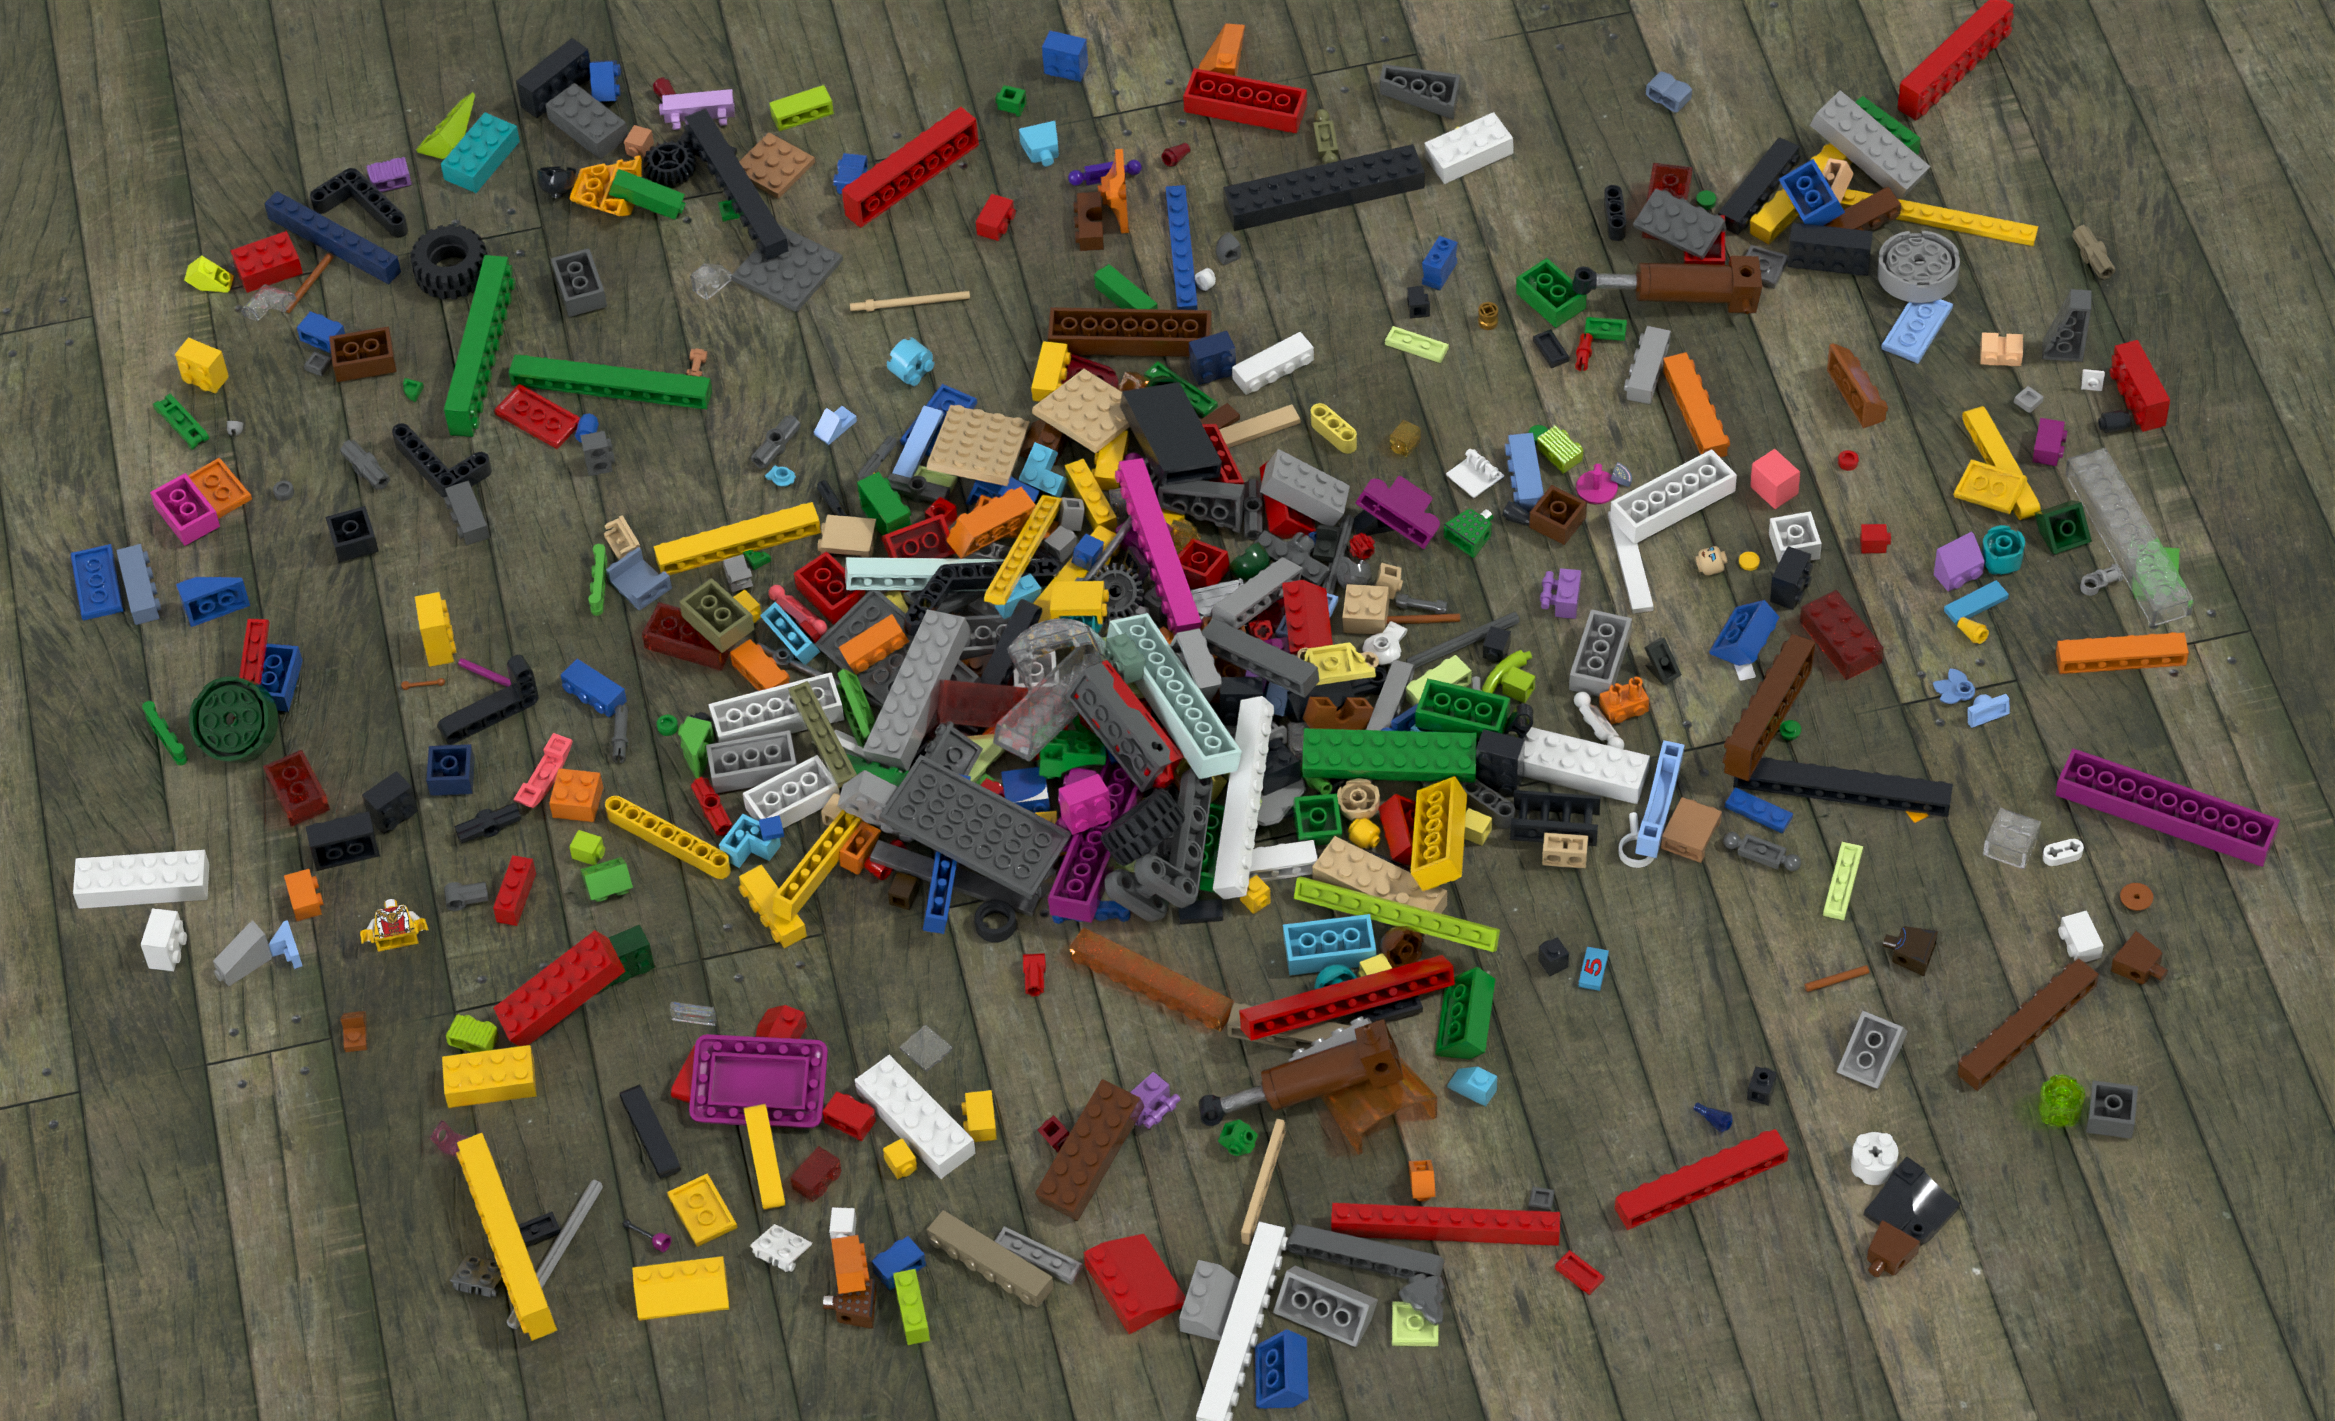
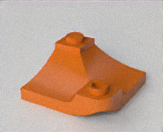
M1115 149L1113 165L1107 175L1101 177V185H1098V192H1101L1103 205H1108L1117 217L1121 233H1129L1123 149Z

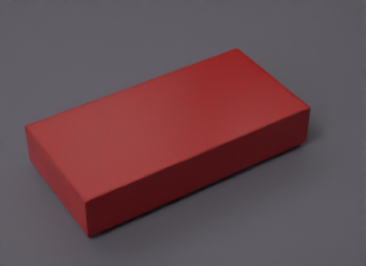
M1570 1250L1555 1264V1269L1588 1295L1605 1278V1276Z

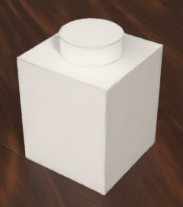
M832 1208L830 1223L831 1239L854 1236L856 1229L855 1208Z

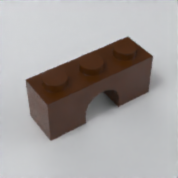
M1101 192L1077 193V201H1073L1074 213H1078V216H1074L1075 228H1079V231H1075V242L1080 243V251L1104 250L1102 222H1092L1094 220H1102Z

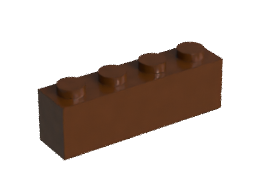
M1888 186L1844 209V214L1823 226L1864 231L1875 230L1889 220L1892 221L1901 214V203Z

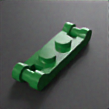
M169 393L162 401L153 403L155 411L186 441L190 449L193 450L198 446V443L209 440L207 432L172 394Z
M146 701L142 708L147 722L175 763L180 766L185 765L188 758L184 746L178 742L174 732L169 733L167 730L169 729L168 724L164 718H159L154 702Z

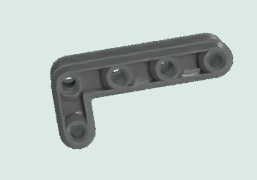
M1190 768L1182 775L1180 792L1174 783L1163 788V790L1169 792L1184 812L1185 821L1159 845L1136 860L1134 865L1135 875L1122 868L1106 875L1104 889L1108 897L1149 922H1156L1164 918L1168 911L1169 902L1177 907L1184 908L1196 901L1212 795V777L1199 779L1193 769ZM1154 787L1152 794L1160 791L1162 788Z

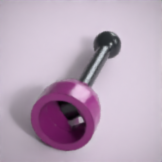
M628 1219L622 1223L624 1228H631L652 1239L653 1247L662 1253L667 1251L671 1245L672 1238L665 1233L652 1235L631 1224V1221Z

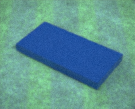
M944 384L940 386L926 406L941 410L944 415L925 455L930 457L950 405H961L964 408L973 409L977 404V398ZM918 417L900 439L901 445H906Z
M111 544L70 553L82 620L124 612Z

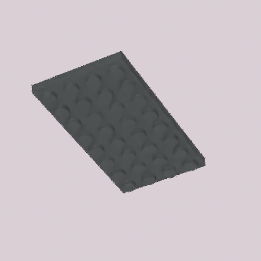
M870 590L814 645L841 670L846 669L854 673L838 647L893 614L904 631L906 614L879 590ZM905 633L910 642L892 652L883 660L868 667L867 670L857 674L861 687L882 706L915 636ZM960 660L956 664L925 735L982 681L977 674Z
M921 754L880 814L878 820L1030 900L1036 894L1072 836L1068 830Z

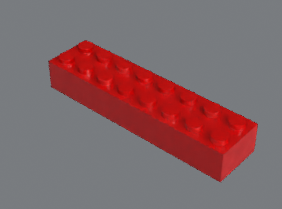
M1988 0L1900 83L1897 110L1915 121L1922 115L1924 116L1933 104H1937L1945 93H1949L1952 87L1964 78L1968 71H1972L1981 59L1984 60L1993 48H1997L2003 38H2007L2012 32L2011 24L2014 17V5L2006 0Z
M959 107L941 121L936 122L928 130L922 132L918 137L906 143L902 148L893 152L885 160L877 163L872 169L860 175L852 183L847 184L842 189L845 216L862 228L979 146L976 118L962 107Z

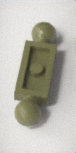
M1319 109L1314 114L1315 122L1313 123L1318 155L1323 157V164L1338 161L1336 156L1338 155V145L1333 120L1329 121L1330 116L1326 110Z

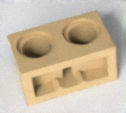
M1544 833L1542 865L1586 868L1588 836Z

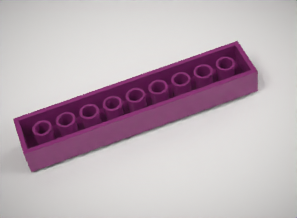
M2072 748L2058 779L2056 796L2261 867L2264 866L2280 822L2278 818Z
M1107 756L1099 776L1109 790L1112 820L1074 834L1048 896L1050 915L1092 923L1105 891L1104 882L1106 875L1112 872L1116 865V860L1101 842V835L1114 821L1140 803L1144 797L1145 792L1140 791L1119 763L1111 765L1109 756Z

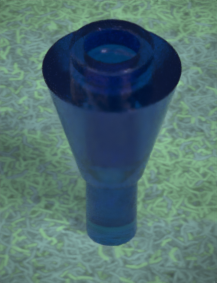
M1698 1102L1695 1104L1694 1111L1702 1114L1720 1133L1729 1130L1732 1126L1733 1119L1730 1112L1707 1108Z

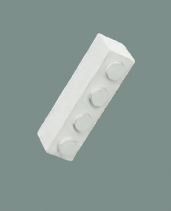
M1299 332L1233 366V381L1245 395L1255 392L1261 387L1273 383L1278 378L1290 374L1301 366L1313 361L1314 347Z
M1314 840L1253 849L1249 879L1256 874L1263 882L1312 874V866L1318 860Z

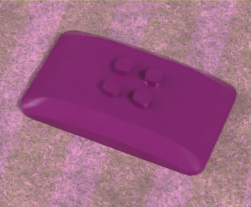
M708 1034L700 1036L695 1044L689 1107L690 1116L696 1122L747 1126L744 1108L766 1104L770 1127L814 1128L818 1126L823 1117L822 1111L828 1058L827 1046L820 1040Z

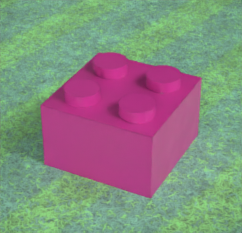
M1099 774L1059 788L1061 816L1072 835L1112 820L1109 790Z

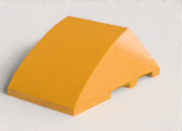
M635 156V160L623 162V159L617 160L616 164L608 166L603 163L581 168L571 192L570 200L582 206L617 216L631 215L635 204L608 194L618 169L642 177L641 156Z

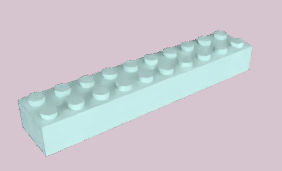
M1146 613L1110 621L1107 638L1126 633L1129 639L1135 642L1138 652L1143 654L1146 661L1143 679L1134 682L1197 777L1202 779L1238 771L1242 751L1149 614Z

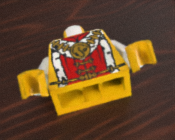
M389 899L384 902L385 909L377 910L375 918L371 920L367 929L360 932L361 944H364L365 941L374 943L375 939L378 952L419 943L417 938L419 931H428L429 929L424 918H420L413 911H408L406 905L398 906L396 900Z

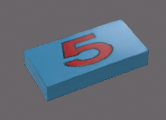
M1587 947L1579 979V987L1601 990L1609 955L1608 950Z

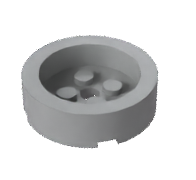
M1922 230L1921 233L1910 234V231L1898 233L1885 241L1880 249L1878 280L1885 291L1904 301L1927 303L1942 299L1949 295L1958 283L1959 251L1950 240L1934 232Z

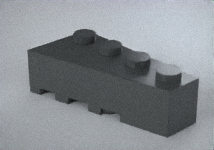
M1383 64L1380 77V94L1454 120L1461 88L1460 74Z
M2070 290L2042 340V359L2083 362L2091 313L2092 290Z
M1199 480L1159 486L1158 502L1161 508L1182 515L1186 513L1195 516V519L1201 521L1205 519L1214 522L1216 526L1222 528L1226 526L1232 528V531L1240 533L1244 518V485Z

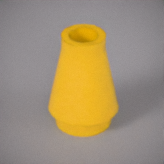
M1962 617L1957 623V627L1973 643L1982 644L1989 635L1985 625L1969 620L1966 617Z

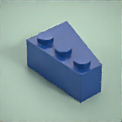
M1012 476L1008 486L976 480L965 504L972 505V503H977L981 494L991 498H1000L1008 490H1015L1019 487H1022L1032 501L1035 502L1039 490L1016 480Z

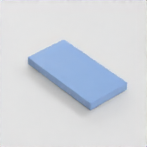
M1942 299L1927 303L1908 302L1884 340L1881 349L1919 364L1953 309V304Z

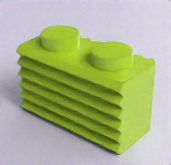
M1556 425L1537 438V450L1545 455L1562 474L1576 466L1583 459L1582 446L1577 442L1574 443L1569 438L1568 433L1564 429L1560 430Z
M457 1014L446 1033L448 1045L474 1053L493 1050L495 1043L499 1039L497 1027L489 1021L480 1022L470 1015L463 1016Z

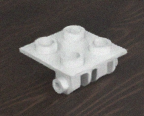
M1468 449L1465 454L1467 459L1446 473V476L1473 498H1476L1504 477L1497 467L1492 466L1475 449Z
M774 1224L754 1241L750 1247L753 1248L752 1252L755 1254V1257L761 1258L767 1263L772 1262L773 1266L778 1265L785 1272H792L796 1265L793 1261L812 1245V1242Z

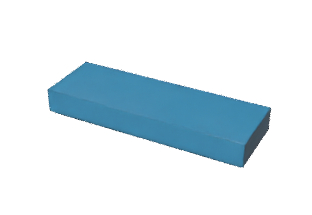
M1996 580L1944 606V612L1957 625L1962 617L1969 619L2007 600L2009 594Z

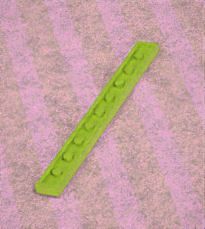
M1301 876L1297 878L1294 899L1356 916L1370 914L1371 920L1394 926H1407L1416 932L1491 952L1497 951L1500 929Z

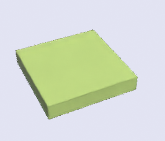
M1392 1302V1346H1438V1325L1434 1326L1426 1320L1422 1312L1414 1310L1410 1303Z

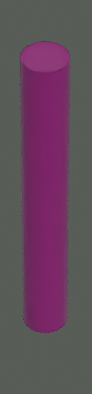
M461 658L458 662L459 666L508 687L511 685L510 679L464 658Z

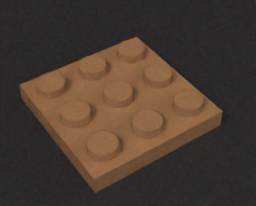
M768 133L739 162L754 186L779 199L815 163V157Z

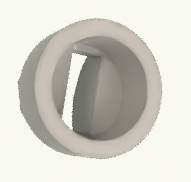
M227 421V432L231 436L233 431H236V436L240 435L243 430V423Z

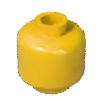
M1367 818L1356 819L1348 829L1349 840L1361 849L1375 848L1380 842L1379 827Z

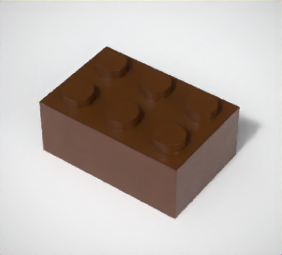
M389 326L329 336L333 369L337 382L397 372Z

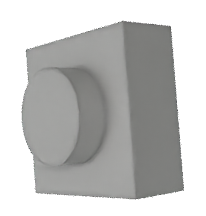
M2027 386L2014 398V403L2028 413H2031L2043 402L2044 397Z

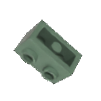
M1126 633L1107 638L1106 648H1104L1105 657L1124 682L1127 684L1143 679L1146 661L1143 654H1140L1136 649L1135 642L1130 640Z

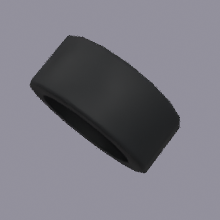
M990 900L980 905L975 912V928L978 935L989 942H1002L1010 938L1016 930V915L1013 907L1002 900ZM993 913H1000L1008 918V923L1001 928L991 929L983 925V919Z

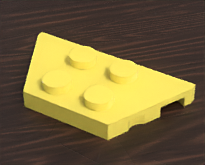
M1350 642L1309 648L1306 651L1304 661L1313 663L1318 667L1319 682L1317 685L1376 677L1375 668L1373 666L1370 667L1365 662V658L1356 652V648Z

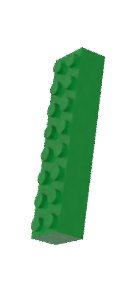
M1304 728L1303 778H1360L1367 780L1441 782L1455 776L1459 782L1475 783L1477 733Z

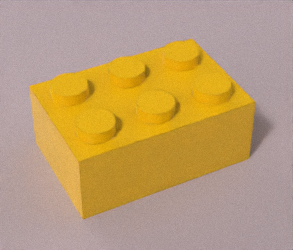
M440 592L415 596L419 627L429 667L454 662L453 654L457 652L446 600H441Z

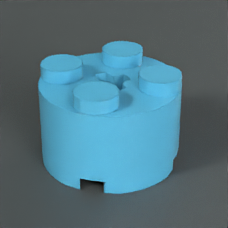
M910 337L911 340L903 339L893 348L890 353L892 359L890 362L887 361V368L906 384L916 386L921 378L933 369L935 363L932 361V352Z

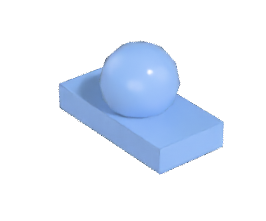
M1986 694L1976 697L1973 706L1968 707V724L1972 728L2010 714L2009 697L2006 694L1991 698Z

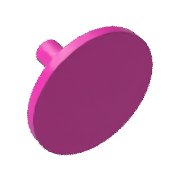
M1595 464L1594 470L1588 471L1579 477L1576 490L1579 497L1587 503L1604 504L1616 496L1618 484L1610 480L1611 474L1602 471L1601 464Z

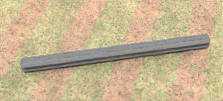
M597 1180L590 1182L536 1271L541 1288H543L603 1188L601 1182ZM513 1309L507 1319L509 1327L517 1329L520 1323Z

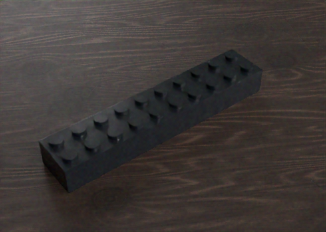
M1414 144L1225 186L1223 187L1224 205L1234 231L1424 189L1425 172Z

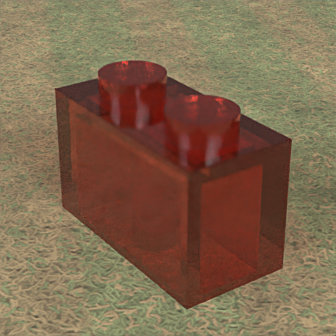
M818 1146L790 1177L792 1189L814 1202L818 1197L824 1195L832 1181H836L841 1174L840 1159Z

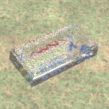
M671 1001L670 1012L672 1020L715 1026L716 1014L714 1007Z

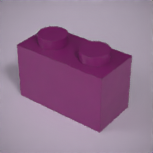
M2040 418L2032 462L2057 466L2058 458L2063 459L2065 446H2061V442L2066 443L2068 432L2064 430V421Z

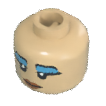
M1717 546L1702 549L1699 551L1698 556H1696L1699 572H1703L1706 576L1723 572L1724 564L1728 563L1725 551L1721 552Z

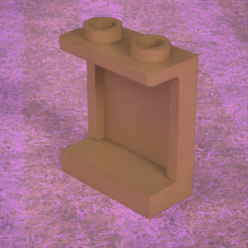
M1681 797L1662 835L1661 849L1701 863L1705 857V848L1715 828L1721 824L1722 811L1697 803L1695 800Z

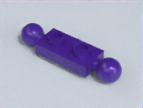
M1130 160L1127 165H1124L1125 173L1130 175H1137L1142 169L1141 163L1137 160ZM1114 161L1085 166L1084 173L1079 170H1073L1069 173L1068 180L1074 186L1080 185L1084 180L1087 185L1101 183V177L1107 175Z

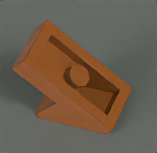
M366 1011L343 1013L341 1023L345 1052L367 1050Z

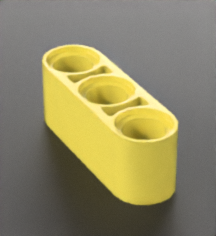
M1321 403L1313 405L1311 407V426L1341 452L1346 454L1353 453L1357 448L1356 430L1327 405Z

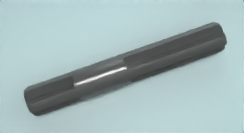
M887 436L857 474L858 481L872 475L896 446V437Z

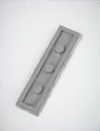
M1003 1227L995 1240L996 1243L1035 1267L1070 1285L1073 1284L1083 1268L1082 1263L1007 1227Z

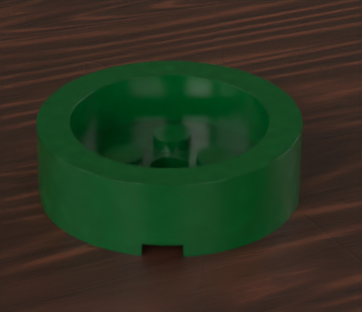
M233 676L221 677L206 684L197 698H194L189 712V728L196 745L208 756L231 763L247 762L265 752L272 743L278 727L276 704L269 692L254 681ZM232 713L236 719H234L232 724L228 725L226 717Z

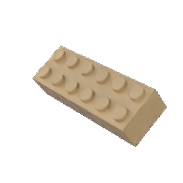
M1334 836L1312 866L1313 880L1440 914L1447 906L1446 890L1436 887L1422 891L1410 872ZM1418 932L1419 934H1421V935L1424 936V937L1427 935V934Z

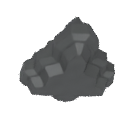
M1424 1274L1413 1276L1409 1280V1285L1399 1292L1400 1297L1404 1303H1410L1414 1310L1421 1311L1425 1319L1434 1326L1443 1322L1441 1303L1444 1300L1442 1291L1445 1289L1442 1278L1438 1276L1427 1278Z

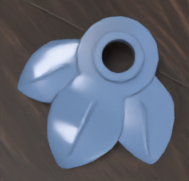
M1949 669L1948 680L1933 682L1936 692L1942 695L1940 701L1947 704H1954L1960 700H1969L1975 694V688L1967 680V676L1956 669Z

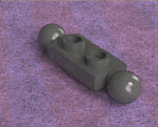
M1728 832L1723 838V843L1727 848L1735 849L1739 847L1738 855L1772 868L1779 869L1782 863L1787 870L1796 871L1801 866L1799 856L1796 854L1786 856L1787 848L1746 834L1742 840L1737 833Z

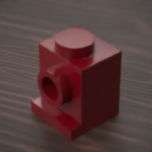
M1054 1115L1037 1129L1057 1153H1059L1070 1134Z

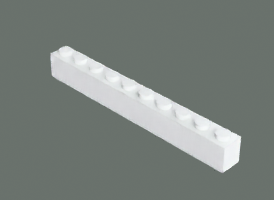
M1263 696L1244 699L1240 703L1235 743L1242 753L1238 771L1230 772L1213 884V890L1223 899L1246 896L1249 885L1260 797L1263 789L1264 772L1266 770L1268 742L1271 733L1272 716L1274 714V706Z
M1262 1222L1258 1223L1196 1415V1421H1232L1233 1413H1231L1232 1406L1236 1407L1238 1403V1387H1242L1244 1384L1245 1373L1243 1372L1245 1366L1249 1367L1252 1357L1250 1350L1251 1347L1256 1346L1258 1339L1256 1331L1258 1327H1262L1264 1321V1314L1262 1312L1264 1308L1269 1306L1270 1295L1268 1293L1270 1289L1275 1287L1276 1276L1274 1274L1276 1269L1280 1270L1282 1250L1286 1251L1289 1238L1286 1237L1284 1227Z

